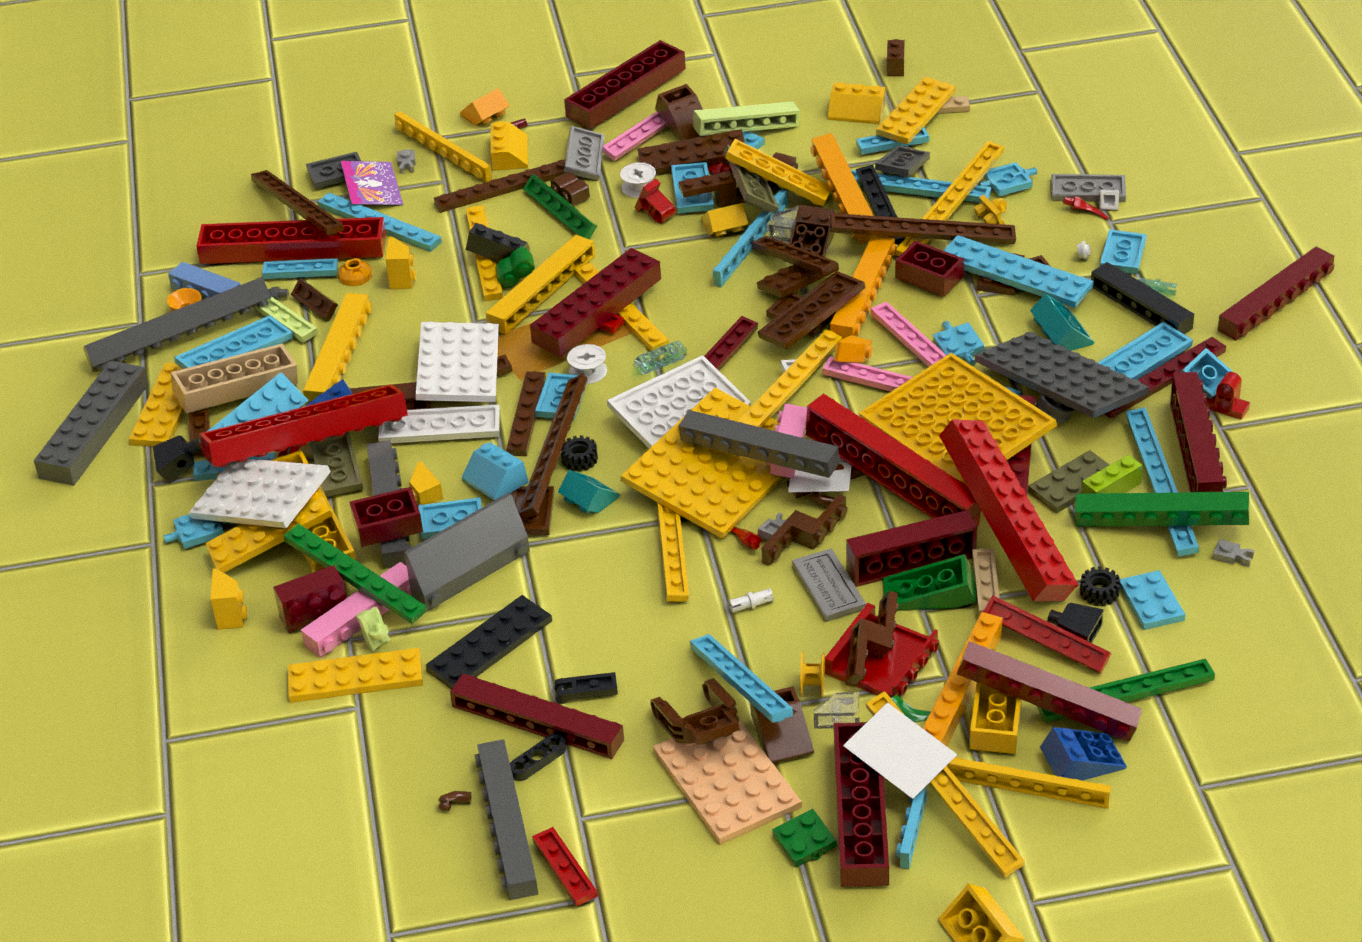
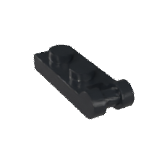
M615 672L560 678L554 681L555 700L559 704H564L568 700L618 694Z

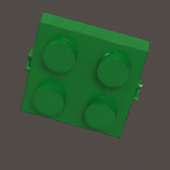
M814 809L772 829L773 836L795 867L811 859L819 860L823 853L837 847L836 839Z

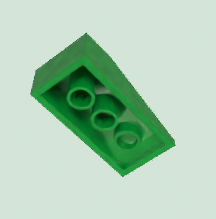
M965 554L883 577L884 596L889 591L897 593V611L957 608L976 602L974 573Z

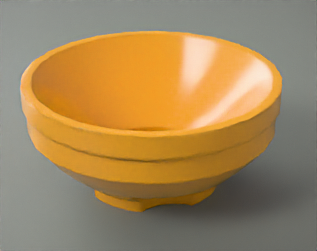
M354 258L347 260L340 267L338 277L344 285L359 286L371 279L372 269L368 263Z
M182 288L168 296L167 304L171 311H175L201 301L202 297L196 289Z

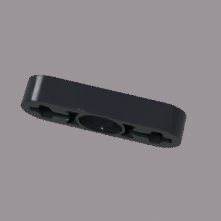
M551 734L512 760L510 766L513 779L524 781L564 754L566 751L565 738L560 734ZM537 754L544 756L540 760L532 759V757Z

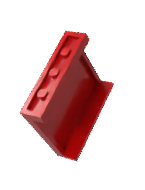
M870 603L865 605L826 655L825 674L845 682L852 628L861 618L877 624L878 616L875 615V605ZM896 624L893 632V649L882 658L868 654L864 666L866 668V675L855 686L875 695L885 691L890 698L895 695L903 696L910 682L915 681L921 667H925L932 652L935 653L940 643L938 640V630L935 629L930 636H926Z

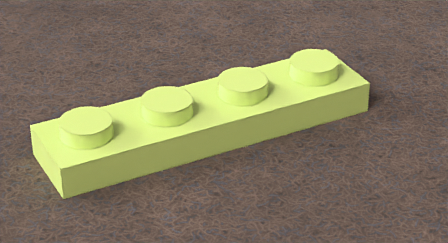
M273 297L267 301L268 305L258 308L256 305L259 313L265 317L271 315L292 331L293 336L303 343L318 334L317 328Z

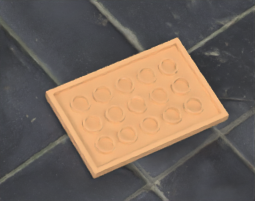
M740 720L738 722L739 731L733 732L730 736L713 739L707 744L676 743L671 738L653 746L657 758L719 844L802 808V801Z

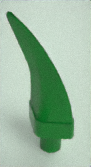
M898 695L891 698L902 713L913 722L926 721L931 713L930 711L912 708Z

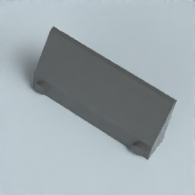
M509 492L404 552L411 595L426 605L427 611L530 551L528 535L513 497Z

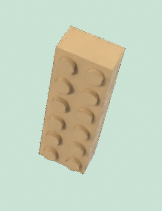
M278 344L171 372L172 391L185 413L194 412L250 397L280 372L293 385L298 384L297 365L284 345Z

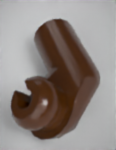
M812 492L810 495L811 501L828 507L835 499L822 495L823 492Z
M452 791L443 794L438 799L440 801L439 809L450 810L451 802L471 803L472 793Z

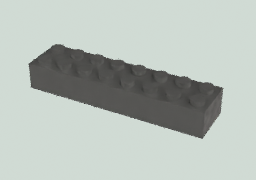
M111 360L107 363L34 459L39 479L75 486L149 385L145 367Z

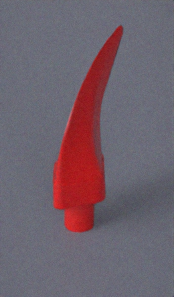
M728 163L707 165L708 170L713 174L732 172Z
M1076 196L1073 198L1064 197L1063 204L1071 206V209L1089 210L1109 220L1102 211L1084 202L1081 198Z
M737 527L731 530L738 535L740 541L745 546L753 550H757L760 547L762 539L759 535Z

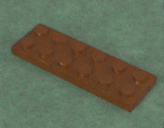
M742 129L663 143L637 150L640 163L651 165L655 168L656 174L671 172V165L707 162L708 165L728 161L725 158V147L727 145L731 146L735 139L743 143L745 141Z
M836 271L758 331L759 338L787 350L866 288L864 281Z

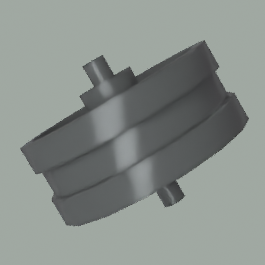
M1043 394L1040 395L1036 402V407L1056 419L1057 423L1067 422L1074 411L1073 408Z

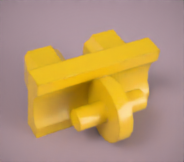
M984 194L980 196L981 203L974 207L979 218L983 217L985 223L1005 224L1001 219V213L1006 212L1007 202L1002 198L994 199L991 202Z

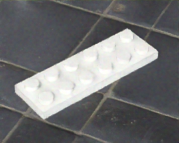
M483 405L407 410L408 416L402 417V420L383 422V425L379 426L378 439L379 442L391 440L392 444L499 437L500 406Z

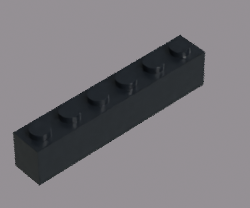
M1106 262L1091 272L1093 289L1151 324L1157 326L1165 322L1183 334L1193 329V312L1112 264Z

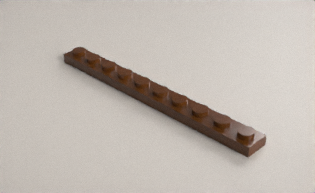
M268 170L251 174V180L326 235H336L337 232L344 231L342 222Z
M831 213L830 231L833 233L953 240L958 235L976 242L1015 244L1016 242L1015 225Z
M583 373L568 380L518 510L522 520L530 516L533 517L540 511V505L545 497L547 486L551 481L550 478L561 455L560 452L566 441L567 433L571 428L570 425L576 414L575 411L585 390L588 378Z

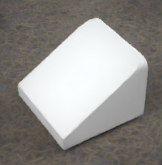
M1100 189V210H1118L1119 190Z

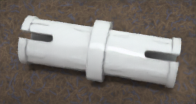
M767 588L756 593L748 592L745 596L728 600V604H731L729 608L732 613H735L736 611L747 608L754 609L757 605L774 601V597L770 596L773 595L772 590Z

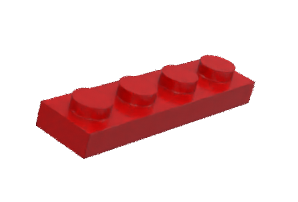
M554 827L532 836L534 845L576 907L598 897L596 888Z

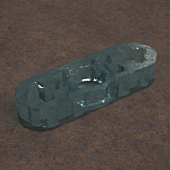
M675 341L638 356L634 360L633 366L640 374L644 375L682 360L687 355V348L682 342ZM664 354V357L660 361H657V358L660 355Z

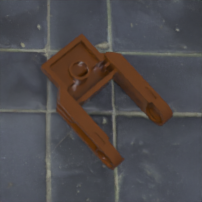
M714 678L706 680L702 684L704 695L713 707L681 718L672 706L660 696L650 700L654 717L676 743L707 744L713 739L730 736L733 732L740 730L739 717L736 715L738 711L735 708L736 701Z

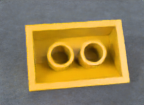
M842 82L834 83L830 94L828 120L880 124L885 107V87L845 84Z
M497 121L491 123L493 171L528 168V136L510 122Z
M970 883L964 887L938 918L955 942L1025 941V938L986 888Z

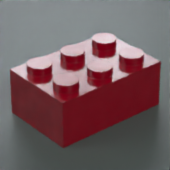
M916 240L895 260L896 279L943 297L964 277V258Z
M411 487L349 502L353 523L361 547L423 532L421 514Z
M335 565L273 587L279 616L288 633L306 627L347 599L344 582Z

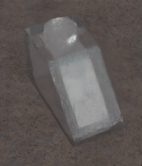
M799 206L774 214L772 220H769L767 225V231L770 232L771 238L790 243Z
M859 692L835 693L815 708L814 729L834 728L833 723L860 722Z

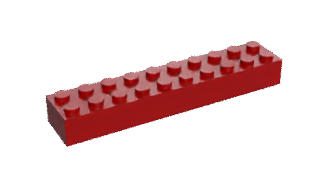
M384 217L337 219L343 223L344 231L337 232L336 235H326L307 220L201 224L196 247L200 264L383 257L386 240Z
M390 384L199 433L203 457L213 466L220 468L227 466L228 463L233 461L244 462L249 457H263L268 452H282L291 446L301 447L306 445V442L324 441L329 436H343L348 431H362L367 426H381L386 421H400L402 417L408 416L404 393Z
M824 393L807 405L806 436L814 441L838 446L841 459L932 519L968 510L977 527L979 526L981 509L969 488L960 480L952 477L946 471L935 466L929 460L921 457L912 449L907 448Z
M952 419L939 437L1032 601H1065L1079 584L1067 566L1064 557L1056 547L1053 538L1046 530L1043 521L1039 518L1033 504L1028 499L1025 490L1021 487L1015 473L1007 463L1005 456L1000 451L997 442L993 439L984 421Z

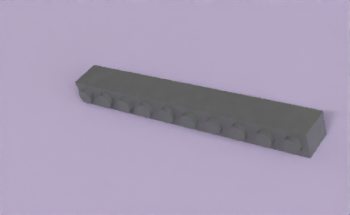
M260 277L84 345L83 350L91 369L97 368L100 371L104 369L110 360L123 362L127 360L126 357L133 354L135 357L145 353L144 350L151 347L153 350L161 347L165 341L169 340L170 343L177 341L183 334L187 333L188 336L198 332V328H210L216 325V321L221 319L225 322L232 319L234 314H246L251 311L250 308L256 305L258 308L268 305L267 301L271 299V295L263 277Z

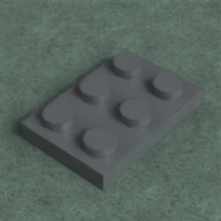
M897 145L875 163V170L881 171L884 174L893 173L899 177H909L930 159V152Z
M353 152L306 164L308 174L315 189L345 182L341 161H361L358 153Z

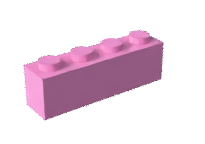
M785 404L784 410L779 411L777 423H780V425H776L775 431L804 438L807 407ZM767 463L770 466V474L794 478L795 469Z

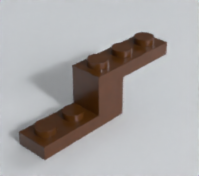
M731 171L678 182L683 198L714 192V198L719 208L746 203L743 200L744 198L739 187L736 188V180Z
M839 494L817 519L795 510L761 548L762 563L770 566L775 559L777 560L780 557L781 552L790 546L792 541L814 550L819 543L824 541L829 531L835 528L837 522L846 516L848 511L846 497Z
M889 591L880 600L877 624L861 618L852 628L845 685L854 687L860 680L864 679L866 675V668L864 666L868 654L882 658L893 649V632L896 628L895 614L898 610L897 593Z

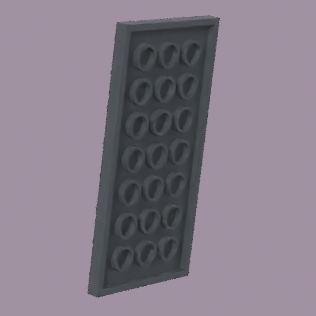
M1026 332L1024 335L1012 338L1007 342L1000 343L997 346L975 354V362L1091 418L1098 417L1149 393V386L1142 384L1140 381L1133 380L1123 373H1118L1108 366L1096 363L1095 360L1083 357L1062 345H1055L1051 340L1044 339L1034 332Z

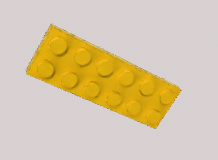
M924 77L876 128V135L908 145L955 93L956 86Z
M737 139L733 141L726 153L725 158L730 163L740 165L746 171L756 173L764 180L772 181L783 189H789L795 195L805 197L815 205L823 206L830 193L826 183Z
M164 364L129 437L130 445L153 447L173 438L185 412L172 391L171 372L182 370L177 364Z
M319 487L287 528L241 524L206 542V546L216 569L225 573L284 542V535L298 523L308 529L333 516Z
M420 648L288 665L290 703L423 685Z

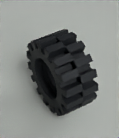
M580 435V438H577V436H573V439L567 438V442L565 441L561 449V460L566 469L569 470L571 468V471L578 469V472H582L583 468L585 471L589 470L588 466L592 468L597 463V444L593 439L590 440L588 436L584 438V435Z
M1098 566V570L1092 567L1091 571L1087 569L1085 574L1081 575L1080 595L1084 601L1088 599L1087 603L1095 602L1094 606H1098V603L1106 606V602L1111 605L1119 597L1120 579L1118 574L1115 575L1114 570L1109 572V568L1106 567L1105 570H1102V566ZM1094 585H1103V586H1106V587H1104V588H1098V587H1095Z

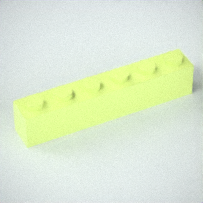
M793 101L694 110L693 127L700 136L739 129L745 132L798 127L800 110Z

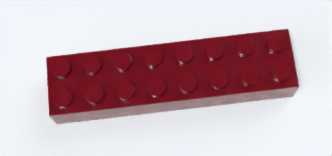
M659 40L564 99L566 117L588 129L594 128L686 69L685 52Z
M630 248L531 323L532 343L561 358L660 281V261Z
M1198 372L1173 373L1170 407L1189 491L1224 492L1223 489L1227 487L1226 476L1222 475L1223 462H1219L1220 450L1216 448V434H1212L1213 421L1209 420L1210 409L1209 406L1206 407V393H1202L1203 381L1199 380Z
M867 722L833 723L841 887L889 886V853L884 778L843 746Z

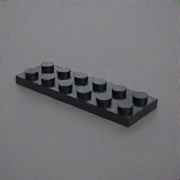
M521 595L425 665L426 671L452 689L462 674L479 676L552 622V615L524 595Z

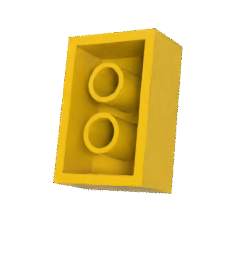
M977 682L970 729V749L1016 754L1022 700Z

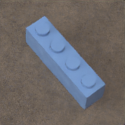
M181 262L168 273L172 289H196L200 292L202 300L241 285L239 282L185 262Z

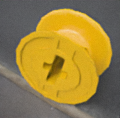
M802 652L800 697L803 696L804 686H821V697L823 698L825 653H822L820 664L805 663L804 652Z

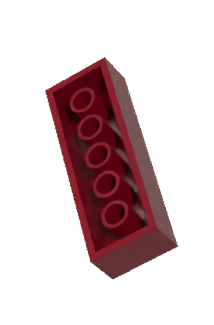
M966 510L846 539V570L855 587L883 581V577L964 554L967 560L973 559V549H977V525L969 511Z

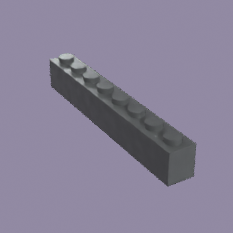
M692 410L687 412L678 425L681 441L817 476L830 478L840 462L838 446Z
M391 440L367 444L373 495L402 489L398 488L402 484L400 474L396 475L400 471L398 461H394L398 460L396 448H392ZM409 536L380 543L384 569L392 568L399 562L406 565L404 552L411 549V545L406 544V542H410Z
M505 740L477 744L479 754H474L476 767H481L482 771H478L480 785L485 784L486 787L482 788L484 802L489 801V805L485 806L488 820H493V823H489L491 837L497 838L496 841H493L495 855L500 854L501 857L497 859L499 873H504L505 877H501L503 892L508 891L510 900L538 895L536 876Z

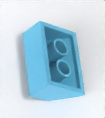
M491 442L483 444L480 448L473 451L462 475V481L493 500L529 483L524 462Z

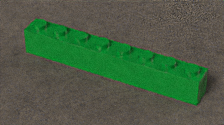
M1249 492L1076 494V527L1249 525Z

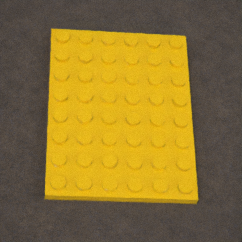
M952 353L858 413L859 417L865 419L876 428L881 429L884 433L896 439L907 448L912 449L915 453L929 460L932 464L946 471L965 485V481L939 437L952 419L984 421L1006 460L1057 427L1056 419Z
M715 387L691 410L738 421L751 406ZM770 418L761 428L775 431L776 425H780V423ZM681 419L621 475L620 481L723 539L784 477L770 474V466L767 465V462L681 441L678 428L682 421Z

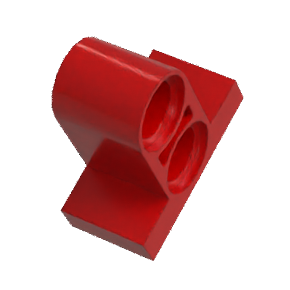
M654 179L643 186L634 208L638 212L645 210L657 223H662L673 216L676 210L674 205L659 190L661 183Z
M1227 372L1217 386L1216 395L1212 399L1206 398V407L1209 406V409L1242 420L1249 410L1250 402L1240 399L1241 377L1235 372Z

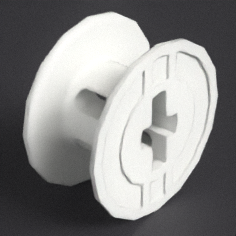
M632 163L625 166L620 172L621 179L625 181L621 187L623 194L631 198H639L643 186L653 181L652 179L656 174L655 168L646 163Z
M591 344L579 345L573 348L567 356L568 363L571 365L568 373L571 375L583 373L588 378L587 384L602 380L607 373V367L604 364L606 358L605 351L601 347Z

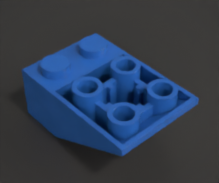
M1053 727L1040 746L1055 776L1083 781L1127 768L1112 738L1106 733Z

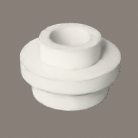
M1085 241L1077 244L1079 258L1087 260L1088 255H1091L1090 245L1086 244Z

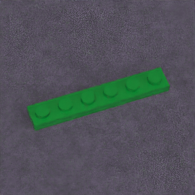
M534 174L531 175L523 190L577 235L590 239L598 226Z

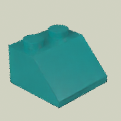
M568 470L558 490V493L564 496L563 499L571 504H578V509L588 514L590 511L601 512L620 496L618 492L595 478Z

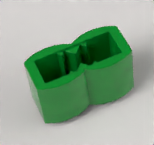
M525 247L516 249L511 253L510 257L501 260L495 267L498 282L506 289L516 285L520 278L528 276L535 269L533 256Z

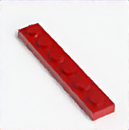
M994 595L991 596L983 611L987 614L1002 617V626L1100 674L1112 655L1111 652Z

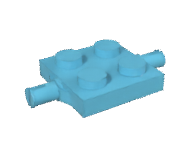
M1017 162L989 169L983 176L986 181L979 182L978 186L991 187L999 196L1023 191L1024 189L1032 188L1033 181L1028 176L1037 175L1036 167L1027 170L1023 169Z
M944 321L942 327L945 330L933 334L934 342L944 354L952 353L960 359L966 360L971 366H974L976 362L972 356L985 350L983 342L969 322L952 327L949 321Z
M183 515L180 518L173 519L175 532L163 535L165 543L178 540L186 549L208 542L224 534L222 528L224 525L230 524V522L192 519L190 515Z

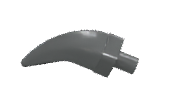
M278 286L268 289L271 297L276 300H280V297L289 296L288 289H281Z

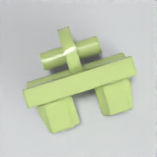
M377 607L363 610L356 615L370 651L373 652L378 646L390 641L388 627L384 625Z

